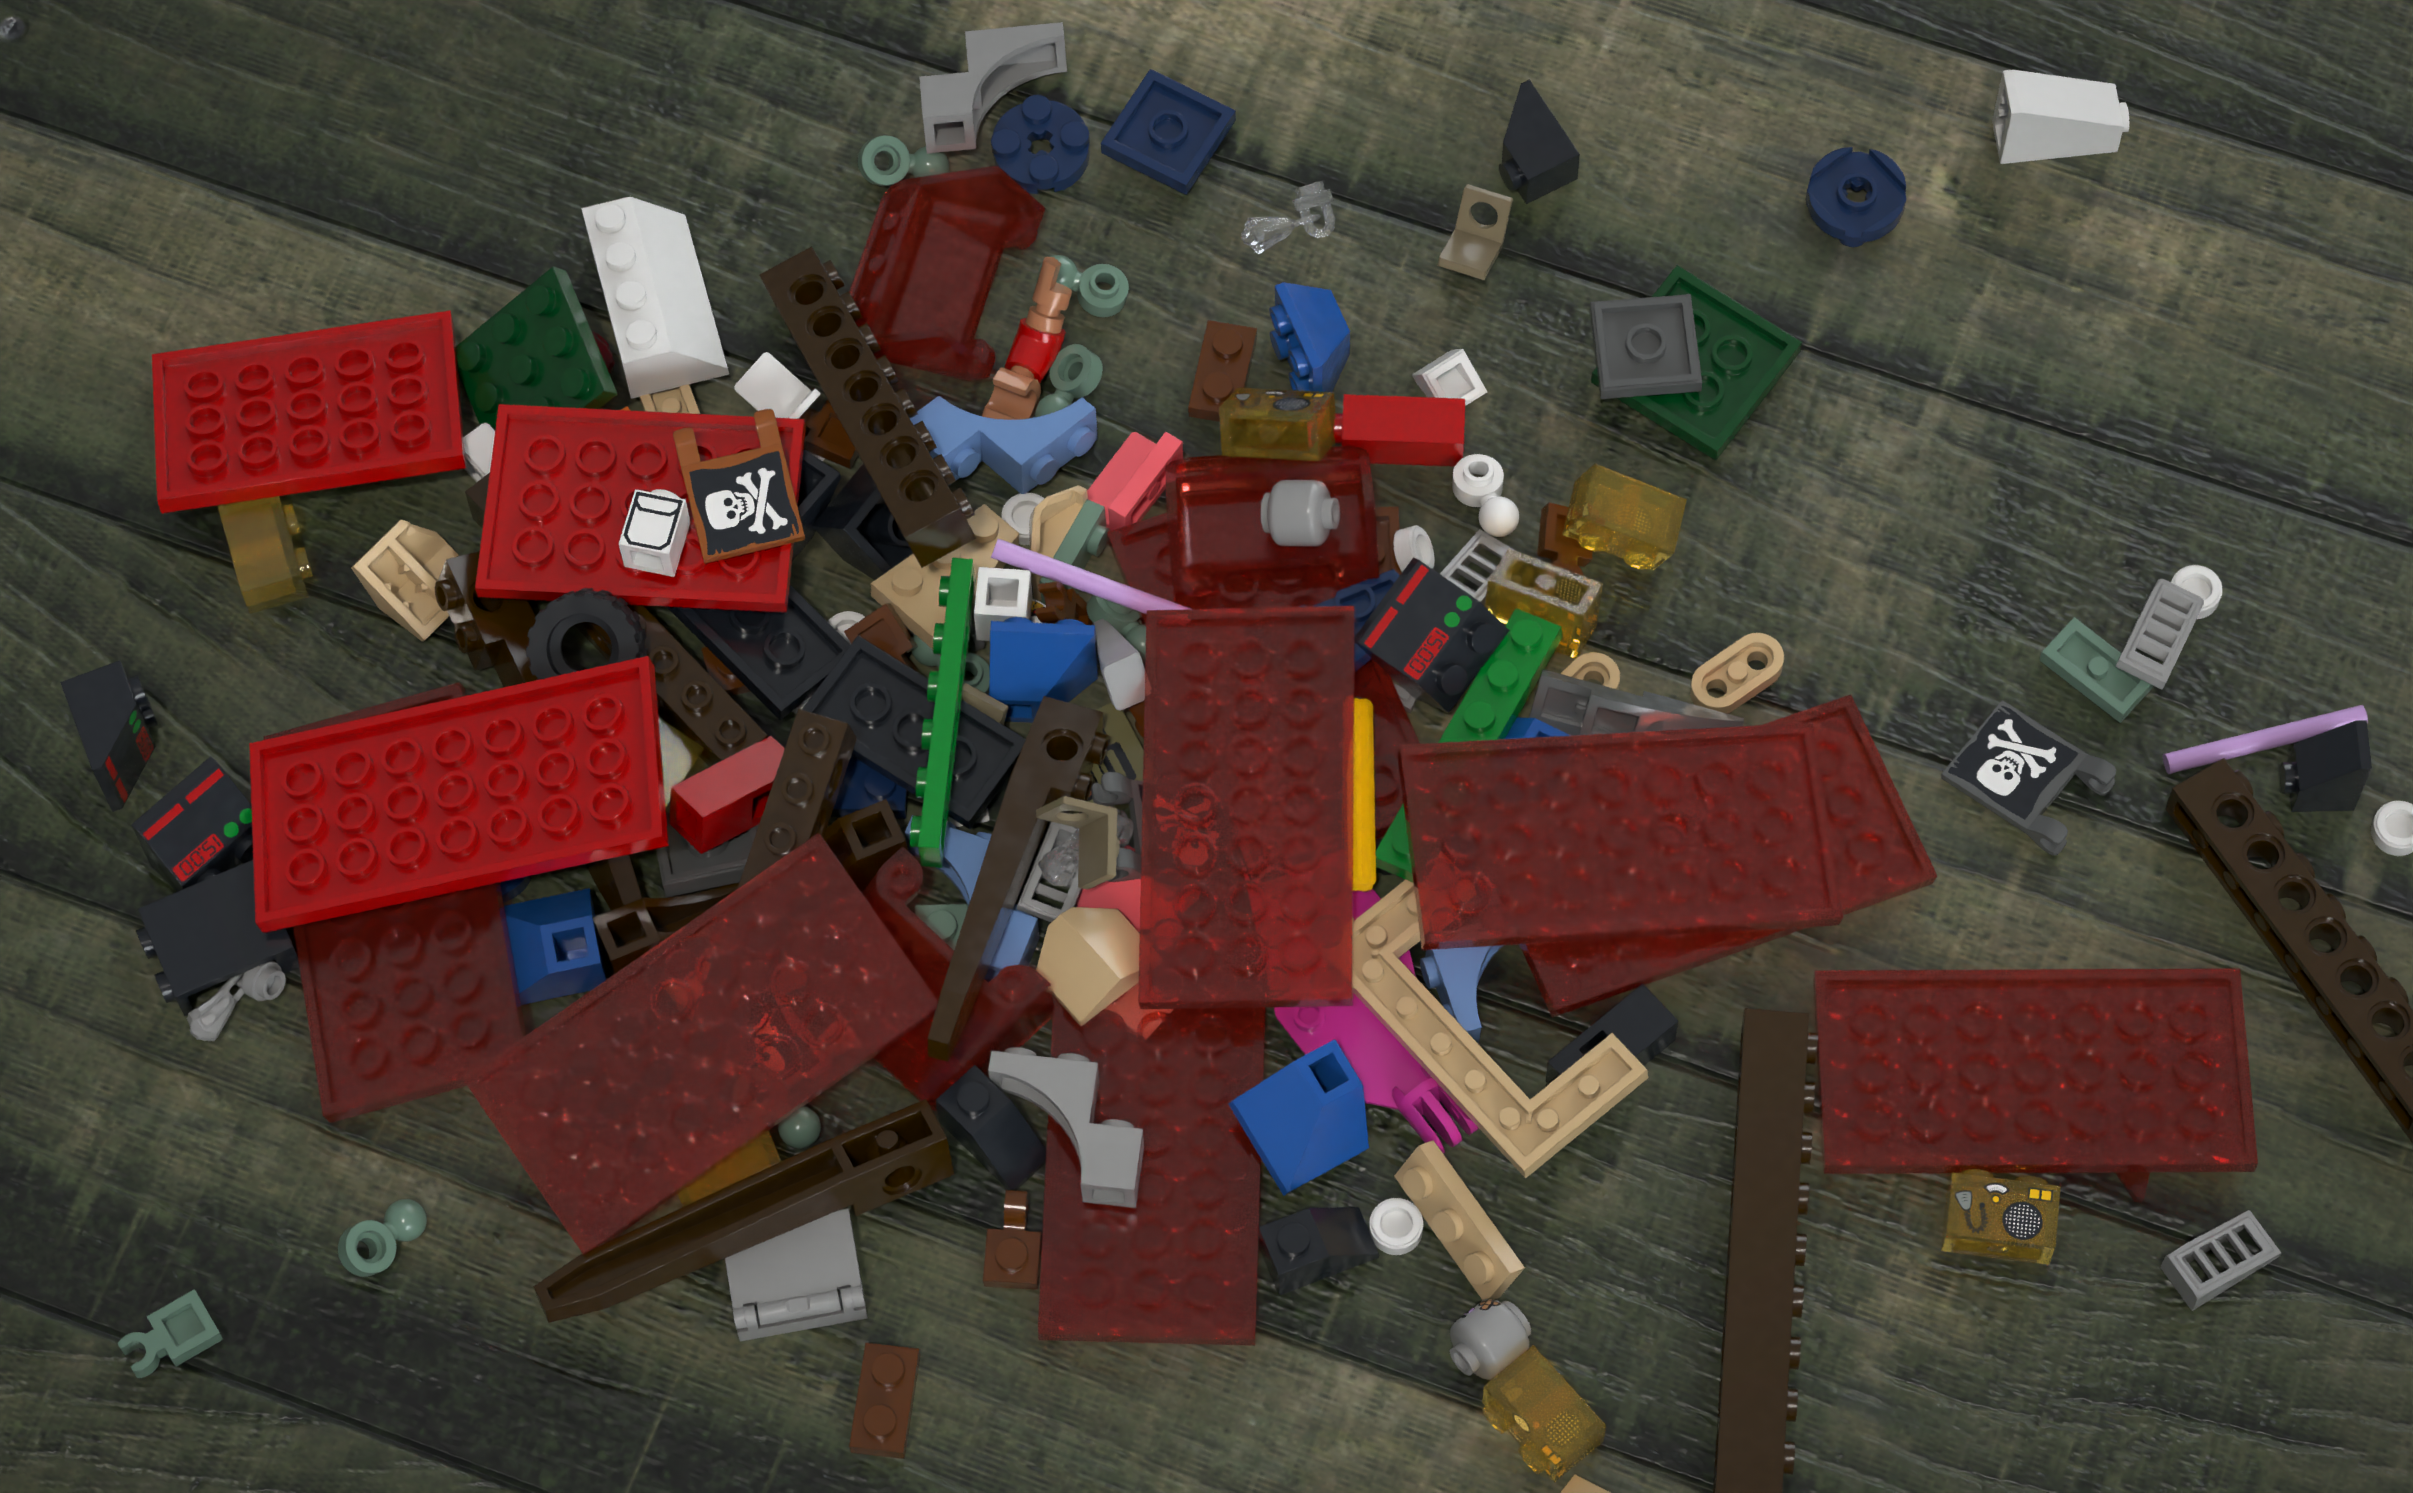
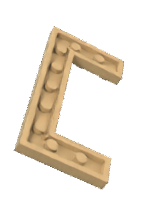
M1440 852L1421 886L1405 879L1319 948V953L1324 962L1514 1167L1527 1178L1649 1078L1648 1071L1621 1041L1611 1033L1533 1098L1529 1099L1398 959L1476 896L1474 887Z

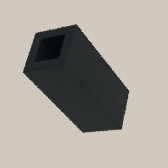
M1642 983L1547 1062L1546 1086L1611 1033L1645 1066L1676 1040L1679 1021Z

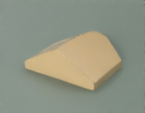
M1077 485L1050 495L1034 508L1029 521L1031 551L1051 558L1054 557L1085 501L1088 499L1086 488ZM1031 573L1033 596L1041 601L1038 584H1040L1039 581L1042 576Z
M399 520L351 567L377 607L422 642L449 617L448 612L443 611L437 603L435 583L439 579L446 559L459 555L437 532L413 525L405 520Z
M1072 907L1061 913L1048 925L1036 968V976L1074 1020L1082 1026L1162 965L1163 959L1118 909Z

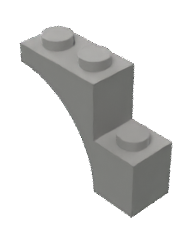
M1063 22L965 31L969 72L919 77L927 154L976 149L977 132L981 121L997 100L1025 82L1045 75L1067 72Z
M1019 1047L1007 1048L1005 1052L991 1051L988 1069L989 1079L1002 1092L1019 1096L1043 1109L1062 1127L1070 1138L1081 1165L1082 1201L1136 1208L1144 1153L1143 1129L1134 1128L1133 1124L1116 1119L1105 1120L1102 1124H1094L1100 1083L1098 1063L1089 1062V1059L1085 1056L1073 1053L1060 1054L1058 1058L1036 1056L1035 1052Z

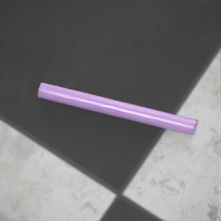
M997 539L991 556L993 559L1023 570H1030L1031 573L1061 582L1064 585L1186 628L1192 611L1191 608L1001 539Z
M2359 705L2163 754L2164 767L2166 772L2171 774L2216 763L2223 758L2228 760L2300 742L2356 720H2367L2368 724L2367 713L2364 706Z

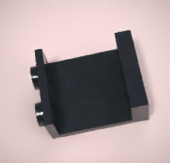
M253 860L138 908L145 927L136 930L140 943L148 959L158 956L164 970L154 974L166 1003L176 1000L184 1016H187L193 1010L188 996L276 959L284 974L302 966L286 928L263 933L255 923Z

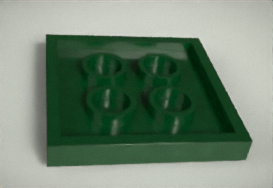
M1676 265L1652 297L1691 294L1702 389L1698 392L1621 397L1617 399L1712 459L1717 460L1801 352L1802 342ZM1596 367L1591 375V383L1599 387Z
M550 268L455 347L458 373L480 425L487 423L494 430L496 429L499 404L600 409L617 395L615 386L566 270L560 268Z

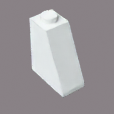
M2004 70L1992 119L2000 164L2118 152L2122 132L2129 131L2126 102L2119 103L2116 85L2112 83L2019 70Z

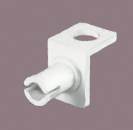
M767 352L758 358L734 386L735 392L757 411L772 409L775 418L799 419L821 394L816 388L811 391Z

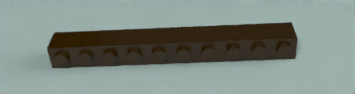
M1745 1008L1740 1040L1713 1493H1782L1783 1474L1793 1475L1795 1442L1785 1441L1786 1421L1796 1422L1798 1389L1788 1388L1789 1369H1799L1801 1337L1791 1336L1792 1317H1802L1804 1285H1794L1795 1266H1804L1807 1243V1234L1797 1233L1798 1215H1807L1809 1204V1183L1800 1182L1801 1164L1810 1165L1812 1151V1133L1803 1132V1114H1813L1815 1083L1805 1082L1806 1064L1815 1065L1818 1044V1033L1808 1032L1809 1013Z

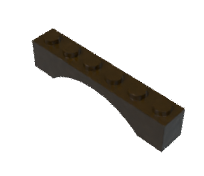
M887 799L840 817L826 829L797 917L912 871L906 840ZM739 882L690 895L667 898H641L594 917L593 921L602 948L620 990L638 975H641L645 980L716 951Z

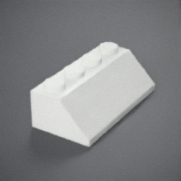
M633 197L581 208L631 399L729 375L686 216Z

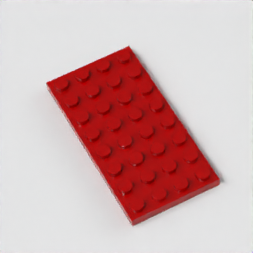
M649 656L249 743L255 923L263 933L669 846L655 666Z

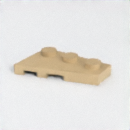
M985 504L974 511V516L967 519L976 539L921 568L916 557L912 554L871 583V597L882 606L891 603L903 624L931 649H933L935 624L945 622L946 607H939V586L941 576H950L952 558L973 559L976 580L974 603L979 567L1003 569L1006 564L991 558L997 539L1019 546V532Z

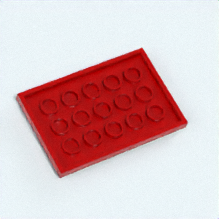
M451 310L152 354L157 501L161 514L465 469L466 461L455 332Z
M499 404L475 584L477 596L553 601L571 591L576 592L583 588H593V591L605 590L611 592L612 596L617 599L621 597L629 603L628 605L787 613L794 543L704 564L673 433L676 430L692 428L701 462L761 448L754 417ZM776 418L798 507L806 431L804 419ZM635 489L646 492L661 489L670 491L681 499H686L691 523L675 577L624 567L619 541Z

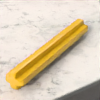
M1354 697L1348 699L1343 707L1345 884L1351 891L1359 890L1366 892L1370 891L1376 882L1373 704L1368 699Z

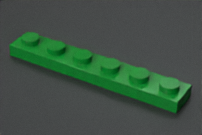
M952 558L950 576H941L939 607H946L944 623L935 624L933 637V654L941 655L939 671L930 670L927 689V701L935 702L933 719L924 718L922 728V750H929L928 766L918 767L916 779V798L924 800L922 816H912L910 830V847H918L921 866L942 868L976 581L973 559Z
M1515 608L1505 625L1510 631L1485 665L1481 667L1376 850L1377 868L1420 886L1423 884L1537 684L1542 669L1546 668L1562 640V626Z

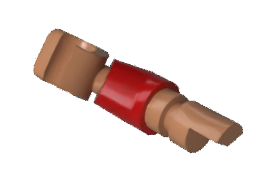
M1045 257L1032 298L1037 305L1030 306L1027 318L1020 320L1005 368L1001 367L993 378L994 390L990 400L984 407L982 417L1018 420L1033 418L1041 394L1040 383L1054 363L1065 338L1066 332L1062 329L1065 317L1060 312L1061 310H1067L1072 295L1070 288L1056 283L1061 263L1054 257Z

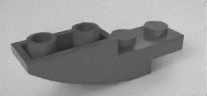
M1542 669L1529 718H1536L1567 734L1577 736L1583 745L1660 762L1730 769L1744 723V718L1647 691L1643 692V696L1544 669Z

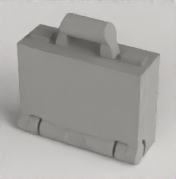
M849 1208L833 1212L725 1258L734 1321L740 1342L868 1318Z

